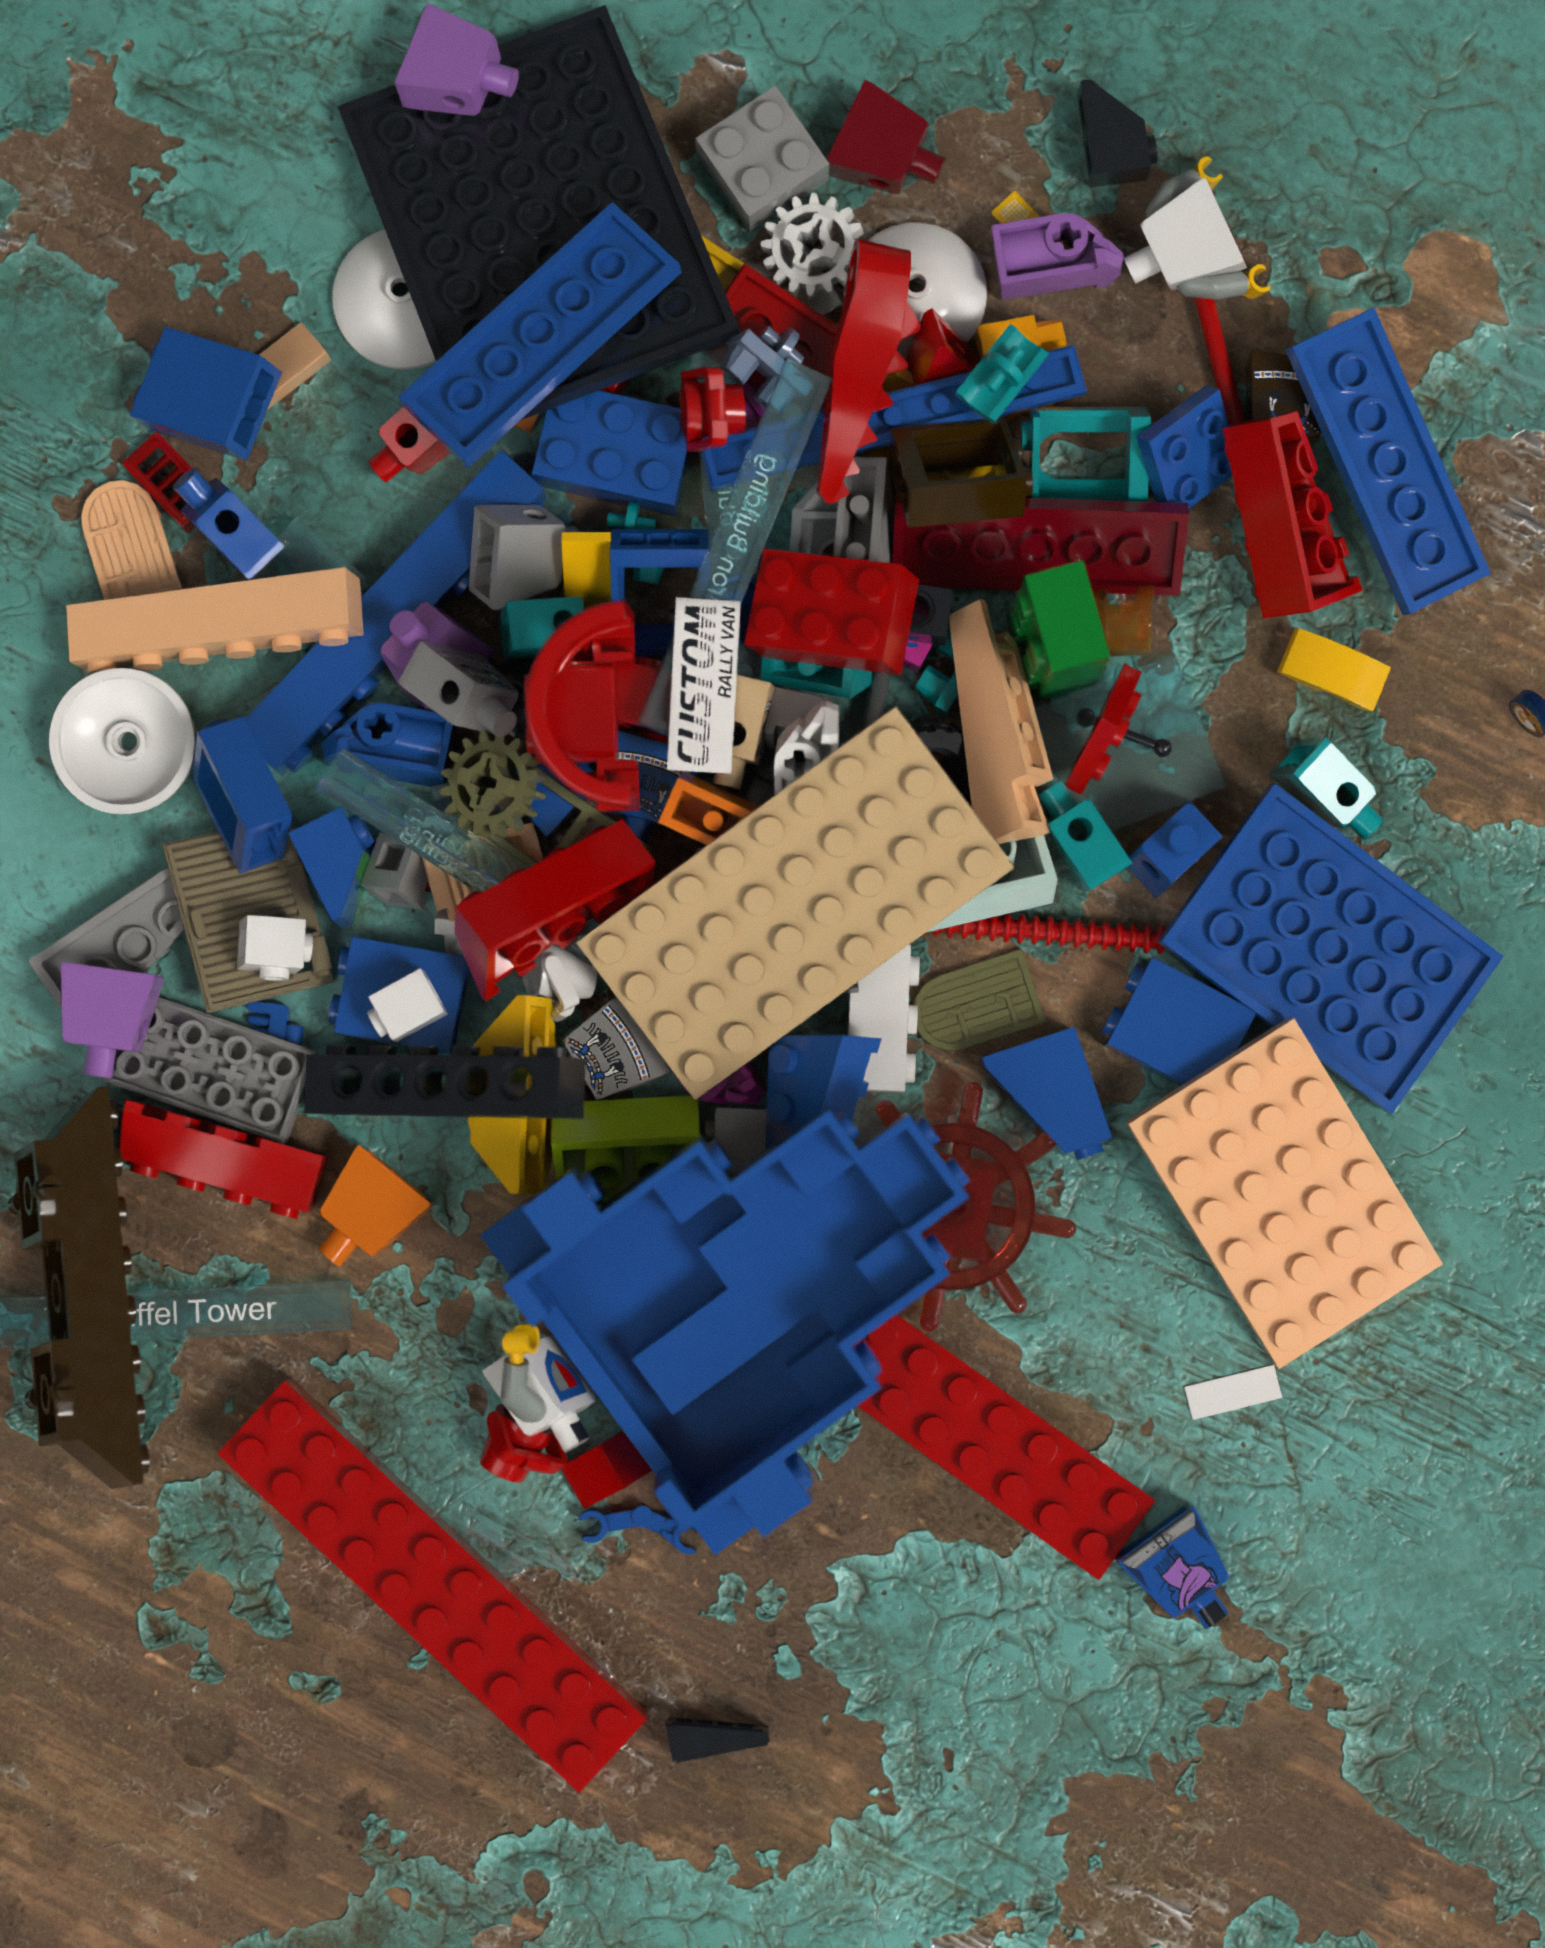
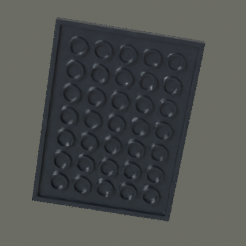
M606 5L498 45L501 55L499 64L518 69L519 75L515 92L511 97L488 91L480 113L474 116L403 107L395 85L337 106L436 362L612 202L680 263L681 274L521 420L727 342L734 335L740 334L736 318Z

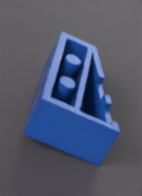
M848 1035L783 1036L768 1047L765 1149L778 1140L783 1141L828 1107L835 1116L844 1111L852 1122L858 1097L865 1098L869 1082L864 1081V1076L871 1053H878L882 1038Z

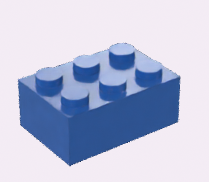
M596 391L546 411L532 472L533 479L543 488L628 506L629 501L639 502V509L676 517L690 452H686V443L683 437L681 408Z

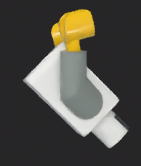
M1205 156L1193 169H1188L1160 185L1145 209V220L1140 224L1149 245L1124 257V261L1135 284L1162 271L1171 291L1179 290L1186 297L1219 300L1243 295L1246 298L1255 299L1271 289V286L1259 287L1254 281V276L1266 271V267L1258 264L1244 273L1239 272L1246 269L1247 266L1212 193V190L1223 178V175L1221 173L1217 177H1209L1204 173L1203 170L1212 161L1210 157Z
M531 1325L515 1326L513 1330L508 1331L502 1338V1347L507 1354L482 1370V1372L524 1434L530 1437L551 1428L563 1451L567 1452L590 1438L577 1414L595 1403V1393L553 1335L540 1339L539 1330L536 1325L533 1327Z

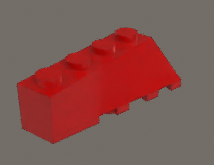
M1298 411L1249 419L1222 428L1225 439V454L1230 462L1235 486V501L1240 509L1245 533V548L1250 556L1255 579V595L1260 603L1263 619L1312 612L1363 591L1358 575L1349 576L1343 558H1346L1350 553L1344 537H1335L1330 525L1328 514L1333 510L1328 493H1324L1315 484L1313 476L1316 474L1318 466Z
M623 819L608 827L600 826L595 828L585 839L568 848L561 847L553 850L543 861L525 870L517 869L509 873L502 882L483 892L474 891L468 894L455 906L454 933L478 991L485 1001L500 992L496 985L497 982L514 971L521 978L537 967L534 960L553 944L559 945L561 949L565 948L577 940V936L584 930L587 921L593 918L597 923H602L653 885L655 860Z
M126 1100L123 1110L119 1148L122 1153V1159L131 1162L129 1171L156 1179L160 1170L178 1175L176 1185L201 1192L205 1191L206 1184L225 1189L222 1198L251 1206L253 1197L272 1202L270 1212L298 1219L300 1211L313 1213L329 1156L141 1102Z

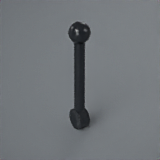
M1083 708L1076 715V722L1082 728L1094 726L1097 719L1095 713L1090 708ZM1129 729L1124 736L1125 739L1153 749L1154 753L1159 757H1167L1172 752V744L1167 739L1154 740Z

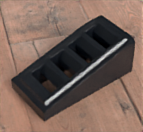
M672 1718L666 1721L672 1760L676 1763L766 1746L770 1742L769 1726L686 1718Z

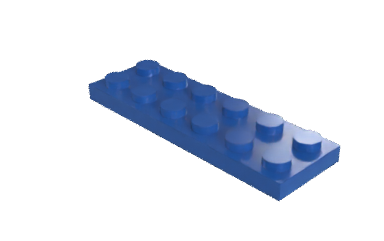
M612 202L398 396L399 401L465 467L469 468L681 274L680 263Z
M1375 308L1366 310L1285 349L1402 615L1412 614L1491 574Z

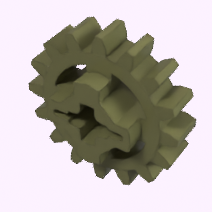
M484 730L480 731L479 743L467 737L464 738L462 741L465 752L461 755L451 751L449 757L455 763L454 768L442 769L441 775L450 779V786L442 788L440 795L452 798L453 800L446 807V813L456 817L460 816L457 826L469 831L473 829V834L487 838L490 832L493 836L506 838L507 826L516 831H522L524 826L521 817L527 815L536 818L538 813L531 804L533 800H545L546 796L541 791L536 790V783L547 779L546 774L534 770V767L538 764L536 763V754L526 753V741L519 738L513 740V735L511 734L495 737L494 734ZM516 767H517V769H518L519 778H518V776H517V774H516V772H515ZM491 781H497L495 788H490Z

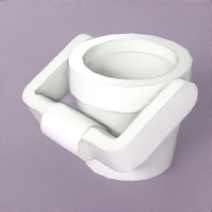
M553 944L534 960L537 967L523 976L527 995L552 998L553 1011L551 1017L553 1021L559 1022L573 1013L574 1006L579 1004V999L591 998L596 986L597 970L580 948L566 946L561 949L559 945Z

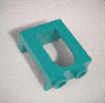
M1037 407L1030 409V421H1021L1020 435L1022 451H1029V467L1033 478V493L1025 498L1148 502L1149 476L1136 436L1150 427L1151 416L1147 408ZM1061 432H1126L1125 478L1051 477L1040 468V445L1050 435Z

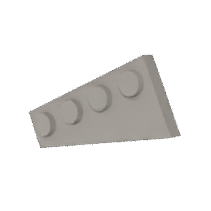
M168 867L28 960L61 1010L62 962L147 973L185 931Z

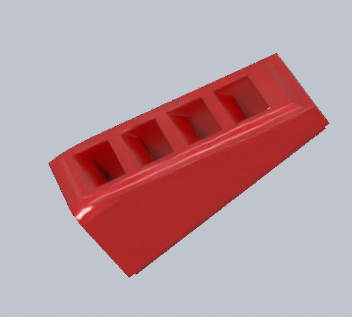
M156 431L121 464L189 534L195 526L176 507L183 498L175 492L168 499L163 493L184 473L193 468ZM159 448L164 455L143 473L138 466ZM170 462H173L177 467L155 486L151 480Z

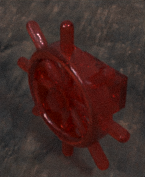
M969 1082L965 1085L957 1123H943L930 1126L940 1139L934 1145L953 1143L952 1154L940 1152L938 1155L944 1162L953 1157L966 1174L970 1182L964 1185L963 1189L969 1198L929 1226L921 1234L925 1239L934 1234L951 1258L953 1256L977 1261L978 1264L965 1269L949 1270L951 1258L943 1263L950 1275L928 1290L924 1296L920 1326L927 1332H932L939 1326L945 1290L968 1289L990 1281L1011 1312L1015 1314L1024 1312L1027 1308V1300L1007 1272V1269L1023 1252L1032 1232L1065 1239L1073 1237L1076 1233V1225L1070 1219L1035 1213L1034 1188L1026 1167L1053 1150L1057 1145L1043 1132L1014 1151L998 1136L977 1127L983 1095V1088L978 1082ZM881 1100L876 1106V1113L886 1127L902 1116L890 1100ZM974 1147L986 1153L996 1163L971 1158L972 1148ZM1009 1180L1012 1188L1014 1208L992 1204L994 1189ZM988 1224L1010 1228L1006 1239L995 1253L985 1239Z

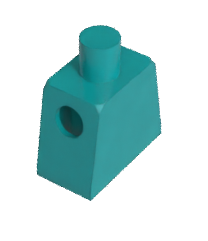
M566 597L506 602L498 618L503 663L522 659L535 661L544 643L556 630L554 624H563L584 610L583 598Z
M1327 738L1301 739L1269 774L1294 798L1331 826L1345 827L1348 825L1363 840L1371 836L1383 822V818L1368 804L1377 792L1375 787ZM1337 789H1338V792H1339L1338 800H1337V798H1336Z
M1063 780L1038 795L1053 821L1047 824L1050 830L1047 834L1084 892L1094 889L1132 864L1089 798L1078 804ZM1074 820L1081 821L1087 830V835L1083 841L1074 840L1068 831L1069 824Z

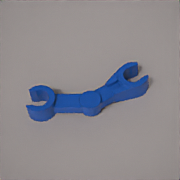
M639 1505L635 1509L604 1514L597 1509H589L578 1517V1520L595 1517L601 1523V1531L598 1534H589L582 1537V1540L588 1543L600 1541L607 1532L637 1526L641 1528L646 1527L659 1533L682 1553L694 1554L697 1552L696 1548L682 1543L680 1539L682 1530L673 1518L654 1512L648 1505Z

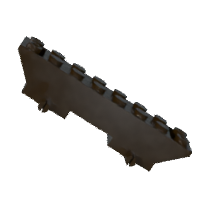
M100 1086L77 1100L44 1140H34L14 1153L16 1193L9 1199L8 1204L13 1205L8 1207L12 1214L18 1215L22 1250L42 1249L49 1341L30 1348L33 1388L25 1395V1398H29V1401H25L27 1407L35 1409L39 1447L59 1445L108 1487L117 1489L144 1484L143 1474H148L150 1459L147 1445L140 1443L139 1424H143L145 1421V1404L143 1396L136 1394L134 1374H139L141 1367L140 1352L137 1344L131 1343L130 1325L135 1324L136 1305L133 1295H127L125 1275H130L132 1259L129 1246H123L121 1226H125L127 1223V1205L123 1196L118 1197L117 1177L122 1175L123 1159L120 1148H114L112 1128H117L118 1106L115 1099L109 1098V1087Z

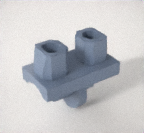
M766 326L759 334L761 339L749 329H746L725 342L730 349L720 365L723 374L736 384L743 385L754 370L760 373L766 380L753 398L768 413H779L793 398H805L813 387L810 382L794 369L801 364L804 356L794 348L800 334L792 327L778 334L770 326Z

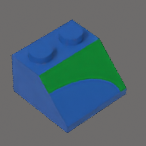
M339 807L288 834L331 920L345 929L353 924L365 890L360 883L372 854L369 848L375 846L376 842L365 820L361 819L358 813L352 816L343 807Z

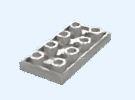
M159 997L140 1053L116 1050L112 1078H104L103 1081L287 1144L305 1094L306 1055H319V1052Z

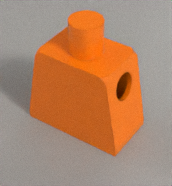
M358 1145L320 1209L319 1214L335 1228L319 1246L318 1250L339 1267L342 1266L357 1246L371 1257H375L424 1216L435 1203L367 1147Z

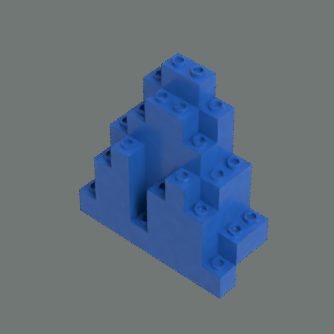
M828 1107L783 1141H776L734 1173L728 1171L732 1167L733 1161L718 1140L715 1138L708 1143L700 1135L657 1168L653 1167L605 1203L601 1199L604 1198L606 1191L590 1169L582 1174L575 1165L536 1195L529 1197L496 1221L480 1235L509 1275L502 1287L532 1327L540 1321L544 1322L656 1474L653 1492L683 1533L694 1526L715 1555L753 1527H756L762 1537H765L813 1502L811 1485L814 1484V1481L811 1477L814 1474L796 1450L881 1389L878 1374L883 1370L880 1367V1361L864 1340L857 1345L856 1343L950 1275L948 1269L943 1264L951 1258L934 1234L925 1239L921 1232L969 1198L963 1186L970 1182V1180L953 1157L944 1162L935 1151L933 1145L940 1141V1139L923 1116L913 1121L908 1112H906L859 1147L855 1144L854 1140L861 1136V1134L845 1112L842 1111L835 1116Z

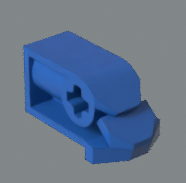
M372 703L358 710L343 723L344 726L336 729L322 742L325 764L343 776L352 777V774L431 787L447 783L448 778L441 775V771L451 766L452 760L449 754L451 751H454L458 730L456 725L449 723L434 711L387 703ZM380 728H387L388 732H383L381 739L373 738L372 735H377Z

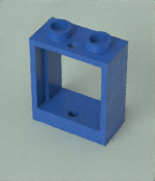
M612 529L610 543L611 601H626L625 567H697V599H705V595L708 593L707 590L710 589L709 529ZM635 624L636 657L673 656L675 624Z
M244 716L230 721L219 719L209 723L201 731H198L192 779L238 873L241 874L284 858L292 812Z

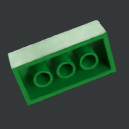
M1081 560L1024 576L1019 592H1016L1013 608L1010 609V616L1007 617V625L1010 636L1016 644H1022L1025 654L1022 664L1029 690H1035L1037 700L1041 701L1094 686L1110 659V653L1084 561Z

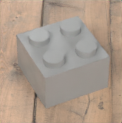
M776 85L695 138L697 156L749 233L776 216V208L778 206L786 209L792 205V197L797 196L801 199L829 181L828 161Z

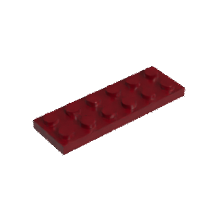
M896 493L892 563L902 564L919 579V585L941 588L1019 590L1026 575L1083 560L1092 593L1180 596L1189 508L1188 503L1025 498L1024 516L908 527L898 494Z

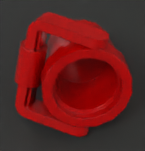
M700 367L681 372L680 407L686 452H699L722 447L727 443L728 436L745 432V398L741 384L724 383L723 371L720 367ZM705 378V382H698V379Z
M503 1404L497 1405L495 1411H491L488 1414L486 1422L489 1434L479 1462L488 1472L507 1481L522 1483L530 1471L555 1474L567 1463L566 1453L563 1451L551 1428L529 1437L523 1433ZM544 1447H545V1450H546V1454H545V1453H541V1452L543 1451Z

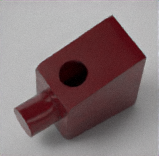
M865 79L826 160L829 163L830 177L891 194H900L909 174L935 184L943 169L946 158L923 147L929 129V123L924 118Z

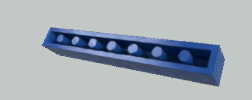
M501 450L361 597L364 635L348 637V643L340 646H322L318 642L245 718L265 760L282 776L289 769L293 773L301 769L313 755L310 747L322 735L327 738L332 732L340 728L347 718L343 712L355 700L360 703L365 701L379 686L380 681L376 678L387 667L380 651L382 645L393 635L390 631V622L397 613L401 611L414 612L424 602H429L446 613L443 607L455 595L462 598L470 591L469 577L474 506L539 505L546 509L542 504L547 499L544 489L505 452Z

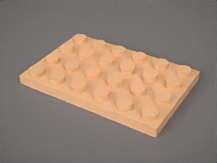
M1290 1016L1125 1121L1267 1354L1279 1369L1443 1265L1296 1020Z

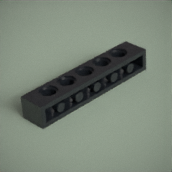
M328 1045L326 1046V1055H306L304 1113L584 1119L586 1059L566 1057L567 1048L536 1047V1056H523V1047L495 1046L493 1047V1056H480L481 1047L451 1046V1056H438V1047L409 1046L408 1055H397V1047L367 1046V1055H355V1046ZM361 1074L362 1082L361 1086L359 1087V1077ZM403 1074V1085L400 1088V1077ZM445 1074L446 1081L445 1086L442 1089L441 1080L443 1075ZM487 1074V1076H488V1086H487V1088H486V1090H485V1089H484L483 1082H484V1077H485V1075ZM530 1074L531 1087L529 1091H527L526 1080L528 1075Z

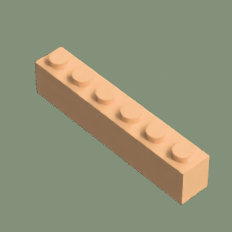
M346 567L66 605L69 662L85 670L87 675L102 670L130 666L141 671L158 670L163 667L162 662L179 660L181 664L197 665L208 662L209 656L226 654V657L234 659L249 658L255 655V650L272 648L275 652H294L302 649L301 644L318 641L322 646H340L348 643V637L364 635L360 578Z

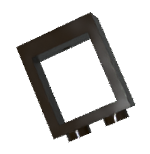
M999 418L994 425L988 420L891 428L890 473L908 527L1024 516L1025 497L1031 496L1033 493L1032 472L1029 466L1023 467L1019 437H1012L1006 418ZM992 465L996 473L994 476L931 482L928 481L926 475L928 471Z

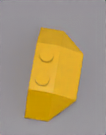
M517 995L474 1043V1047H481L480 1056H493V1047L495 1046L523 1047V1056H536V1047H558L555 1023L551 1017L553 1011L552 998ZM487 1074L485 1075L483 1082L485 1090L488 1086ZM530 1074L528 1075L526 1080L527 1091H529L531 1087ZM468 1117L470 1144L510 1194L536 1195L547 1186L545 1178L550 1171L553 1158L551 1145L552 1119Z

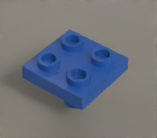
M1205 385L1157 422L1151 423L1149 428L1136 436L1156 502L1188 503V508L1190 509L1232 477L1230 462L1225 454V439L1222 428L1230 425L1219 389Z

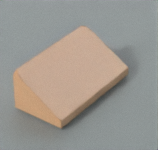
M302 322L259 354L282 371L268 409L331 361L326 350Z

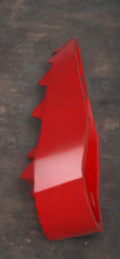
M856 239L853 244L846 277L843 310L824 375L823 427L816 494L824 504H833L849 495L850 492L843 480L844 477L858 474L860 471L853 458L856 450L877 440L876 435L868 425L872 413L893 406L894 403L882 388L886 376L903 371L909 365L897 351L899 343L921 330V325L907 301L911 272L910 250Z

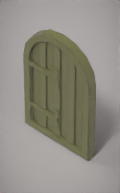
M1022 949L952 972H944L923 986L917 994L914 1005H918L917 1030L921 1038L934 1048L945 1051L972 1049L976 1045L1046 1023L1036 992V985L1032 980Z

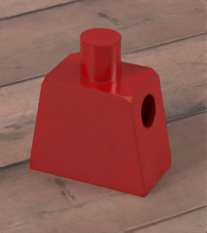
M402 407L379 428L378 434L387 445L369 459L368 463L375 473L385 483H388L405 467L422 475L451 452ZM418 434V440L416 444L412 446L413 438Z

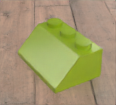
M690 1095L584 1101V1119H552L551 1145L555 1180L575 1165L582 1174L590 1169L606 1191L604 1198L601 1200L604 1203L650 1169L653 1167L657 1168L701 1135L699 1100H694Z

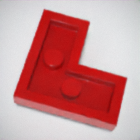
M1124 663L1104 700L1091 732L1074 761L1065 782L1068 789L1082 795L1091 778L1098 782L1100 781L1112 755L1105 752L1109 744L1116 748L1119 747L1131 723L1129 720L1142 696L1141 693L1135 691L1142 673L1141 671Z

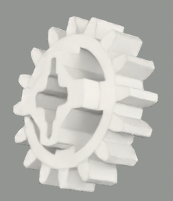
M817 193L811 194L809 204L802 205L801 200L797 196L792 197L794 209L787 212L784 208L778 206L776 212L780 219L779 223L766 222L764 226L772 239L761 241V248L764 253L773 254L763 261L767 272L778 270L773 277L775 284L781 287L790 282L788 291L795 297L800 294L802 289H806L810 301H815L818 290L824 289L826 294L833 298L835 297L833 285L838 282L843 286L846 285L848 264L855 242L854 239L864 234L860 223L850 224L854 217L850 207L837 212L838 202L833 196L829 198L825 205L820 204ZM811 219V221H808L798 226L796 225L801 221ZM835 225L844 234L845 248L840 247L839 243L832 241ZM817 240H820L823 247L822 250L813 249L810 255H808L804 246L806 244L814 246ZM783 246L787 247L788 251L795 253L792 269L784 262ZM829 268L832 269L825 274L815 276L816 273H819Z

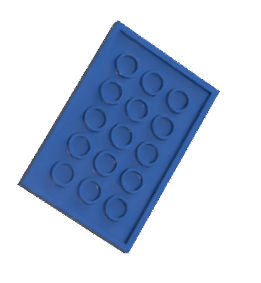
M1276 783L1268 785L1157 941L1234 1000L1255 1012L1256 1016L1269 1026L1274 1027L1289 1016L1294 1018L1322 1065L1389 1114H1393L1504 957Z

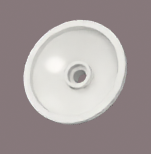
M910 222L886 228L867 240L910 250V280L920 279L925 284V289L918 293L912 292L908 288L907 301L919 323L923 313L932 308L967 343L976 333L977 326L980 325L983 319L987 300V286L984 271L977 256L961 238L949 230L936 225ZM915 335L899 343L897 351L905 360Z
M385 229L373 233L361 240L350 250L343 259L335 276L332 303L337 324L351 347L361 356L377 365L399 370L418 369L432 365L436 360L409 291L402 297L395 296L392 293L396 284L406 282Z
M112 668L85 677L64 695L51 721L49 749L58 777L77 799L102 812L134 814L159 806L173 796L182 786L194 762L196 732L187 705L169 684L141 670ZM127 732L133 733L137 738V745L131 751L126 750L122 745V737Z

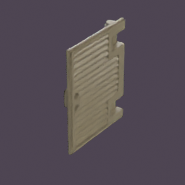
M292 823L290 824L289 832L295 830V825ZM219 832L162 844L206 1013L334 982L331 972L333 969L325 937L321 935L302 860L289 834L284 858L241 874L238 873ZM247 915L306 919L305 933H312L313 936L311 956L313 969L289 974V980L287 981L260 979V971L237 970L239 921Z

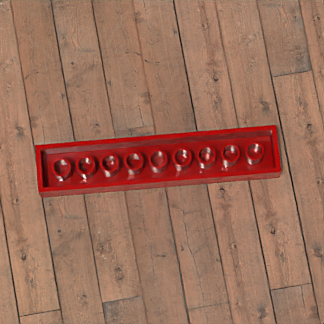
M293 1378L285 1380L217 1453L221 1459L578 1793L587 1786L647 1720L649 1711Z

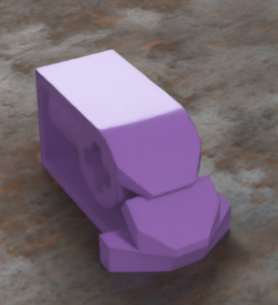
M1061 213L991 225L992 243L1002 300L1096 285V289L1103 288L1121 276L1124 259L1123 252L1111 241L1104 238L1103 234L1087 220L1073 213ZM1070 239L1073 248L1064 250L1061 240Z

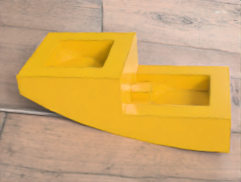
M562 532L565 598L582 597L584 609L611 602V532Z
M1294 628L1277 673L1315 692H1326L1362 711L1373 712L1391 667L1335 641L1301 628Z

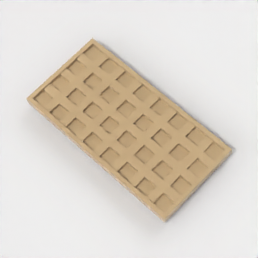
M894 706L584 935L576 943L693 1099L696 1100L1014 868V865L897 706Z

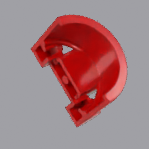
M625 600L611 601L585 609L564 622L552 633L540 649L533 662L530 674H525L526 747L528 754H536V763L540 765L546 764L559 780L577 793L587 797L589 802L596 801L597 811H640L639 761L619 760L616 663H636L634 612ZM582 648L584 653L593 652V661L571 660ZM576 763H597V772L585 773Z

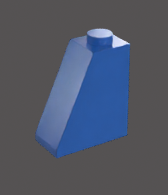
M1075 1027L979 1059L982 1069L1061 1154L1074 1151L1076 1160L1104 1151L1101 1142L1111 1139L1112 1135Z

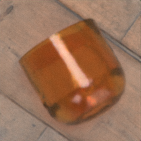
M1155 585L1138 586L1136 601L1127 605H1112L1108 603L1107 588L1092 591L1110 657L1151 655V609Z

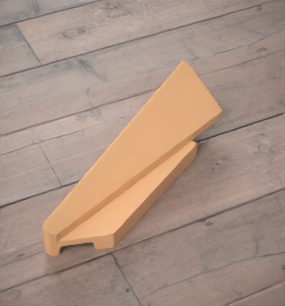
M979 599L953 612L949 616L971 806L996 842L1000 844L1043 836L1050 832L1034 786L1038 787L1053 780V775L1018 646L1008 632L996 634L993 631L987 609L988 605L984 600Z

